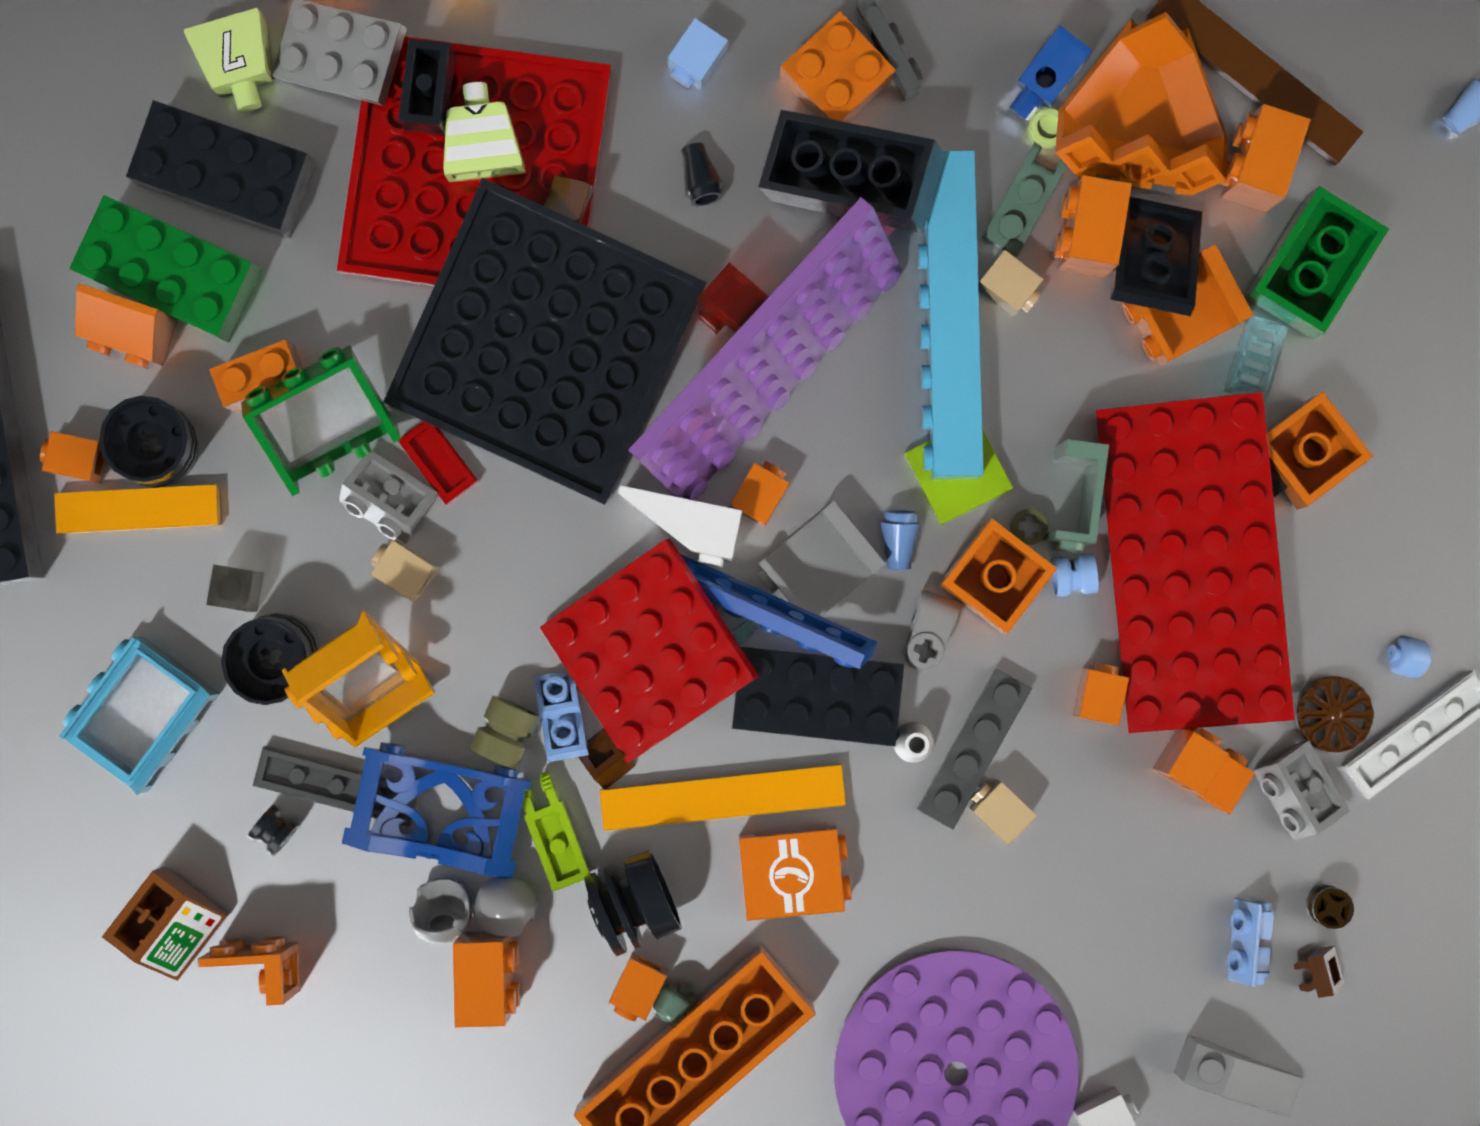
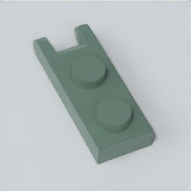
M1035 142L982 236L983 240L1002 250L1008 251L1016 258L1067 168L1062 159L1058 162L1055 171L1036 162L1034 159L1039 155L1041 146Z

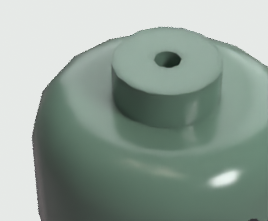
M682 983L678 987L673 984L665 985L653 1004L655 1015L666 1024L674 1025L696 1005L697 1001L692 996L694 991Z

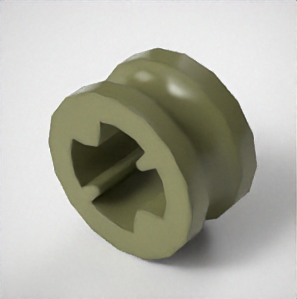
M1032 508L1024 509L1016 513L1011 519L1010 532L1026 545L1037 544L1047 535L1048 521L1039 510ZM1027 515L1033 516V523L1040 526L1039 533L1033 532L1034 538L1030 539L1025 538V531L1018 528L1019 521H1026L1024 516Z

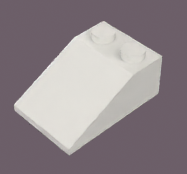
M622 485L619 486L618 494L693 554H698L699 563L723 567L724 560L733 561L742 510Z

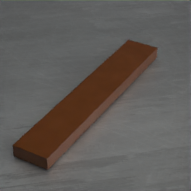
M1159 0L1147 15L1148 18L1152 19L1167 12L1181 31L1188 28L1199 58L1260 107L1266 104L1311 119L1304 142L1334 166L1343 159L1363 134L1361 129L1199 0Z

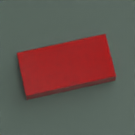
M422 421L398 441L445 505H449L479 482L441 429Z

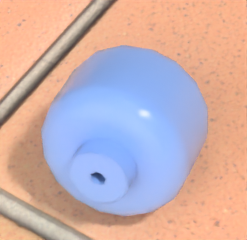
M1400 636L1397 638L1395 645H1390L1386 652L1387 659L1391 660L1390 669L1397 675L1416 679L1422 676L1431 664L1429 645L1425 641L1413 637Z

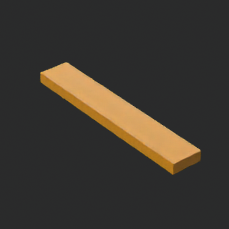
M841 764L599 790L604 831L846 805Z

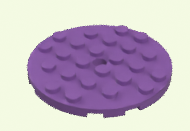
M946 949L945 951L931 952L923 955L918 954L905 959L884 971L863 990L848 1012L840 1032L834 1058V1082L838 1105L846 1126H1067L1077 1098L1079 1066L1074 1039L1063 1013L1049 993L1032 976L1007 960L980 953V951ZM961 1062L967 1067V1074L963 1082L953 1083L946 1080L944 1072L948 1064Z

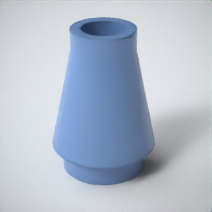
M886 510L884 520H881L880 523L887 557V568L895 570L911 569V559L921 522L917 521V512Z

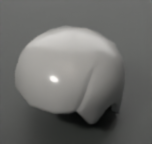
M494 877L481 886L477 893L473 910L475 923L485 932L499 937L520 935L529 920L534 921L538 908L536 892L524 880L516 877Z
M436 878L422 884L417 889L415 905L409 908L410 923L417 937L430 943H449L454 941L467 930L472 918V906L464 885L452 878Z

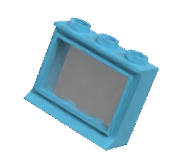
M132 637L130 641L124 639L116 647L111 655V658L114 660L113 664L106 673L100 672L91 681L87 688L90 695L82 706L77 704L69 711L62 723L66 727L59 735L60 738L67 740L128 785L136 795L149 792L153 786L149 781L160 767L166 766L175 755L172 750L184 734H189L199 722L196 717L207 702L216 700L220 695L218 691L144 637Z

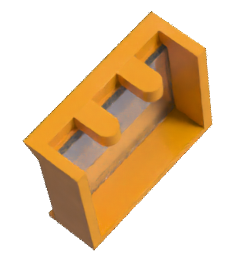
M362 610L357 625H353L293 666L294 668L290 671L286 668L282 669L289 684L285 688V692L294 706L298 709L305 707L316 724L325 723L335 739L343 738L354 748L435 694L418 660L364 610Z

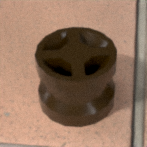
M1323 884L1317 886L1309 892L1306 898L1305 907L1308 915L1313 921L1329 929L1344 927L1351 921L1354 915L1352 898L1343 890L1332 885ZM1324 900H1325L1326 904H1325V906H1324V909H1323V910H1320V909L1323 908V904H1324Z

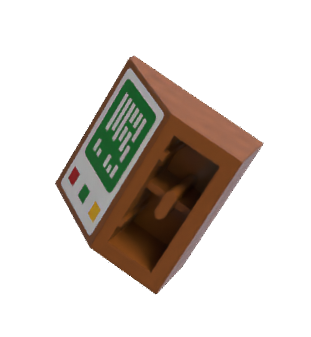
M163 866L149 874L103 934L102 938L133 962L178 981L228 917V914L169 868Z

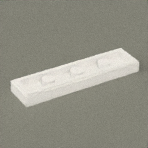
M1468 671L1341 765L1365 799L1373 797L1480 718V677L1475 671Z

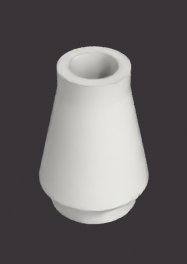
M910 722L902 725L897 730L896 747L894 746L895 752L901 759L907 762L916 763L923 761L930 755L933 749L934 740L932 733L921 723ZM914 737H920V740L923 742L921 749L911 751L909 748L910 740Z

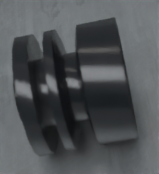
M142 395L125 399L113 407L101 425L99 438L103 458L114 472L139 485L156 488L174 484L187 475L196 461L199 445L195 427L185 414L160 398ZM150 436L155 439L159 438L157 441L161 446L159 451L148 450L150 446L146 440Z
M273 613L250 620L234 630L223 646L221 666L224 679L232 691L247 702L261 705L283 702L288 698L285 688L289 684L282 669L286 668L290 671L294 668L293 666L319 649L317 638L307 624L292 615ZM278 648L282 652L279 656L280 662L272 665L268 660L272 655L270 651Z
M650 849L624 860L627 879L620 881L610 866L603 869L607 884L605 888L595 872L584 877L588 893L587 902L594 923L600 935L606 940L616 956L627 952L624 933L627 934L635 948L642 946L640 926L646 924L656 939L682 929L670 890Z

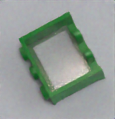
M351 345L340 349V347L329 349L318 358V362L305 369L302 366L291 369L282 376V381L269 388L267 386H260L253 389L245 396V400L241 402L243 419L292 496L300 493L299 479L315 471L322 478L331 475L335 471L334 461L351 452H354L358 459L367 456L371 452L370 442L387 433L394 443L401 439L397 422L392 418L353 352Z

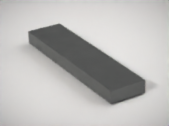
M263 746L252 786L354 812L362 771L285 750ZM380 776L377 793L393 799L398 793L388 787L386 783L387 777ZM388 778V779H390V780L393 781V782H398V781H399V780H395V779ZM419 795L407 805L416 809ZM375 801L372 817L378 818L386 806ZM402 812L398 813L396 817L406 819L400 825L410 827L413 819Z

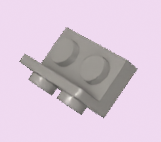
M371 450L367 456L359 461L342 483L339 501L351 515L358 518L364 517L375 524L384 536L393 540L398 539L406 544L412 536L414 527L436 499L437 492Z
M1309 740L1297 744L1272 763L1261 765L1254 770L1263 793L1270 799L1280 816L1283 827L1294 840L1319 835L1350 811Z

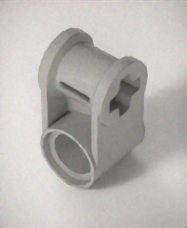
M926 590L921 591L904 646V657L909 666L916 670H927L936 667L941 662L949 637L955 628L961 609V602ZM927 641L929 643L928 650L933 652V657L925 658L923 662L918 661L919 654L914 652V647L923 645Z

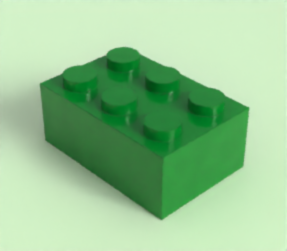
M1318 186L1305 197L1244 297L1311 339L1323 335L1389 228L1321 186Z

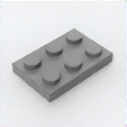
M293 0L271 76L281 81L385 106L407 28L397 22L304 0Z

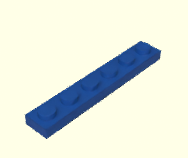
M680 554L710 601L723 607L725 613L733 617H745L759 624L761 629L768 633L782 634L794 639L800 647L806 650L825 653L833 657L836 663L844 667L860 669L873 656L877 641Z

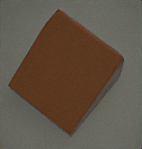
M555 175L544 207L582 224L594 190L593 186L587 182Z
M604 728L587 741L589 755L578 757L592 778L604 789L609 788L635 767L634 761L628 764L625 762L626 754L616 748Z

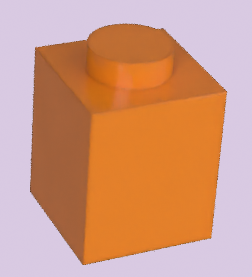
M50 431L49 439L44 440L40 450V461L43 463L42 471L101 484L106 460L103 458L99 441Z
M767 461L764 462L762 467L754 463L733 498L730 507L742 510L743 515L765 527L790 484L783 479L786 472Z
M1096 662L1094 670L1083 668L1073 716L1119 726L1129 677L1118 675L1120 667Z
M632 952L609 1000V1003L615 1006L613 1011L630 1021H636L637 1017L646 1021L667 978L668 969Z

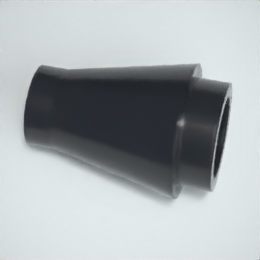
M697 142L684 146L681 149L683 157L685 197L690 199L693 206H706L719 201L723 196L721 189L724 187V184L712 164L704 144Z

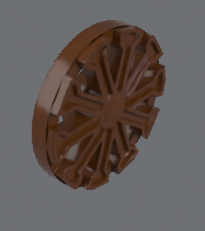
M1337 676L1323 677L1309 684L1299 696L1295 709L1296 724L1303 738L1306 741L1309 740L1315 748L1327 752L1348 751L1362 743L1370 732L1374 718L1371 698L1365 690L1354 681ZM1333 683L1340 685L1336 698L1332 689ZM1321 687L1323 689L1325 700L1316 695L1317 688ZM1352 688L1356 694L1345 702L1349 689ZM1310 700L1318 706L1317 709L1307 710L1305 707L1306 701ZM1359 703H1363V711H1350ZM1307 718L1317 719V722L1307 727L1305 725ZM1350 719H1363L1362 728L1356 726ZM1344 727L1354 734V739L1348 741ZM1325 728L1321 740L1314 739L1315 733ZM1334 731L1338 740L1337 746H1332L1330 743Z

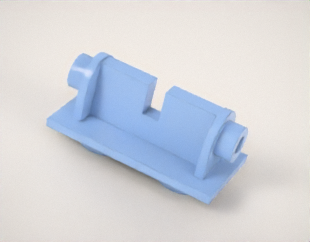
M1234 898V909L1231 916L1230 953L1227 958V979L1251 987H1255V984H1265V977L1270 975L1271 948L1259 946V939L1272 940L1275 911L1271 910L1272 903L1255 901L1254 903Z

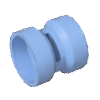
M1093 553L1080 554L1077 559L1072 560L1067 559L1065 556L1051 558V564L1058 568L1052 575L1053 590L1056 597L1070 596L1073 591H1081L1084 594L1098 593V570Z

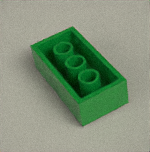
M103 195L69 268L92 281L149 307L158 309L177 320L228 343L262 272L252 262Z

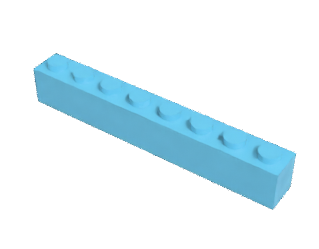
M975 150L943 151L945 159L924 228L925 244H918V268L925 269L926 284H919V308L926 309L927 324L920 325V348L927 349L928 365H921V389H928L929 405H922V429L929 430L930 446H923V469L931 470V480L980 479L984 474Z

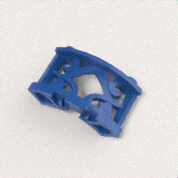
M380 742L379 749L364 747L362 755L366 757L350 828L345 827L342 844L366 852L416 859V856L439 860L438 864L481 875L513 878L516 862L511 860L524 794L526 789H530V780L518 778L517 769L494 765V770L489 771L404 754V746ZM383 765L396 766L402 771L403 776L398 782H393L386 778L388 787L398 793L393 799L377 793ZM412 766L436 771L416 780L415 771ZM458 775L481 781L471 791ZM445 783L459 797L470 818H461L453 821L442 831L437 842L428 841V828L423 816L407 804L424 791ZM490 787H500L506 790L500 818H485L482 811L492 809L498 803V800L494 802L487 800L485 791ZM376 801L386 807L380 813L370 831L369 827ZM399 812L408 815L415 821L416 828L414 832L404 834L400 831L399 826L406 819L396 817ZM473 826L474 832H464L468 837V842L465 845H459L454 841L453 833L456 829ZM498 826L493 853L491 855V842L488 827Z

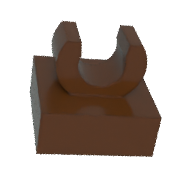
M1335 945L1318 948L1311 956L1301 958L1294 964L1295 970L1308 969L1313 976L1312 980L1303 981L1299 985L1301 991L1310 992L1316 988L1318 998L1334 996L1345 985Z

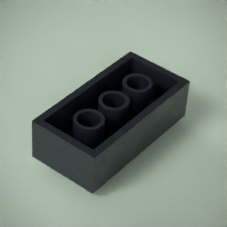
M153 100L126 177L136 185L290 238L316 162L308 153Z
M781 110L758 188L772 202L842 217L862 198L874 208L881 225L923 233L945 154L934 139Z
M741 646V649L760 677L736 692L732 729L896 747L904 664L868 660L860 669L856 667L848 668L836 663L831 656Z

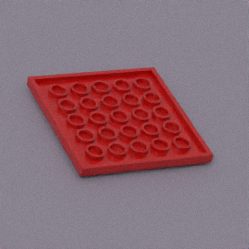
M405 36L385 106L361 101L337 272L434 286L481 182V179L449 182L444 175L445 136L408 132L404 130L398 121L408 39L450 43L456 55L450 108L465 106L463 85L472 82L487 83L489 103L505 102L526 173L484 179L542 206L546 203L555 175L592 184L594 190L582 222L583 225L590 228L612 66L610 64Z

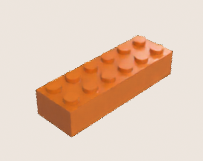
M760 945L697 1000L696 1005L674 1025H668L577 1105L574 1117L582 1126H689L816 1015L814 1005L763 946Z

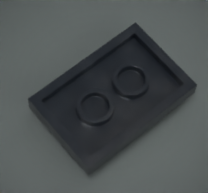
M1130 196L1119 265L1113 270L1110 300L1191 316L1196 303L1202 211Z

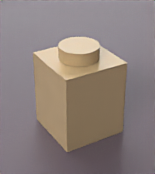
M1004 250L978 283V290L1014 317L1020 309L1028 313L1040 298L1042 293L1036 288L1043 279L1008 251Z
M392 540L389 546L383 543L374 554L371 564L375 567L370 575L410 601H417L439 567L399 541Z
M998 779L993 784L989 781L984 782L971 797L974 803L970 806V809L1007 845H1010L1037 817Z

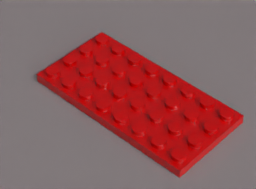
M1263 392L1096 410L1099 443L1109 445L1104 481V497L1122 674L1124 677H1129L1125 696L1128 733L1295 720Z

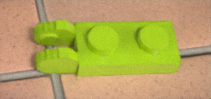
M547 771L540 774V784L546 793L550 805L536 810L530 788L525 790L523 807L526 815H524L525 821L553 892L583 881L586 875L591 874L564 801H560L554 781Z

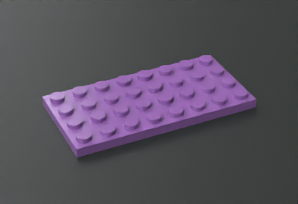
M860 198L628 449L673 496L689 500L699 498L706 490L707 482L718 470H724L729 466L735 457V451L745 440L749 441L759 433L763 425L762 422L772 411H777L785 405L790 397L791 390L800 381L807 380L817 368V362L825 353L835 350L841 344L848 328L855 321L859 322L867 316L872 308V302L882 291L887 292L896 284L902 268L874 208L869 203Z

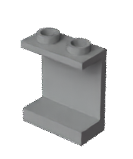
M833 501L775 551L760 561L758 565L763 571L757 576L772 594L779 589L790 603L816 615L823 616L886 563L835 501Z

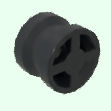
M272 805L250 830L248 837L253 841H261L266 845L267 852L275 856L294 835L300 824L294 820L285 819L281 815V810L276 805Z

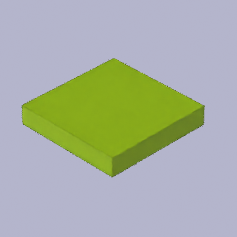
M983 428L984 475L980 479L931 480V470L923 469V446H930V440L904 453L940 526L1013 489Z

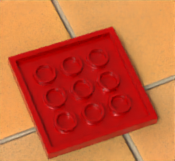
M670 538L663 540L540 627L616 748L626 754L624 760L627 764L760 677Z

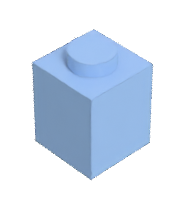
M694 18L667 57L668 68L672 70L670 75L687 88H690L693 84L702 90L729 51L728 40Z

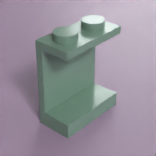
M1067 439L1056 445L1054 462L1084 465L1086 469L1078 532L1060 530L1047 532L1044 541L1054 542L1053 550L1078 553V551L1084 552L1085 546L1097 543L1109 449L1108 444Z

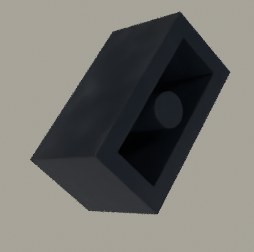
M408 39L398 118L405 131L445 136L446 112L450 108L456 55L450 43Z

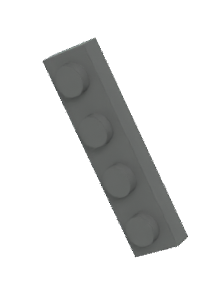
M998 668L994 669L918 805L917 810L954 830L1032 690L1030 686Z

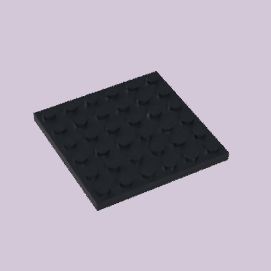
M482 178L383 403L605 505L630 453L628 449L635 442L707 282Z

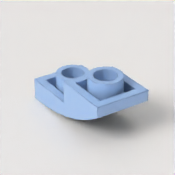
M568 671L534 676L538 711L542 720L548 761L554 762L589 755L578 687Z

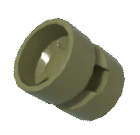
M492 696L483 716L487 721V725L478 727L469 749L493 762L517 769L526 751L522 741L524 738L532 737L540 716L506 699Z

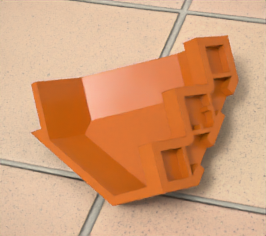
M1167 12L1140 25H1137L1131 18L1059 108L1055 153L1078 178H1081L1083 175L1091 177L1102 175L1118 178L1120 182L1132 183L1133 187L1151 189L1152 184L1174 187L1175 194L1193 196L1227 181V133L1189 29L1186 28L1181 31Z

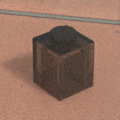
M213 564L206 605L257 612L264 572Z

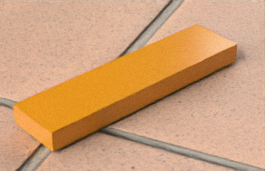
M216 484L54 493L56 534L221 525L219 485Z

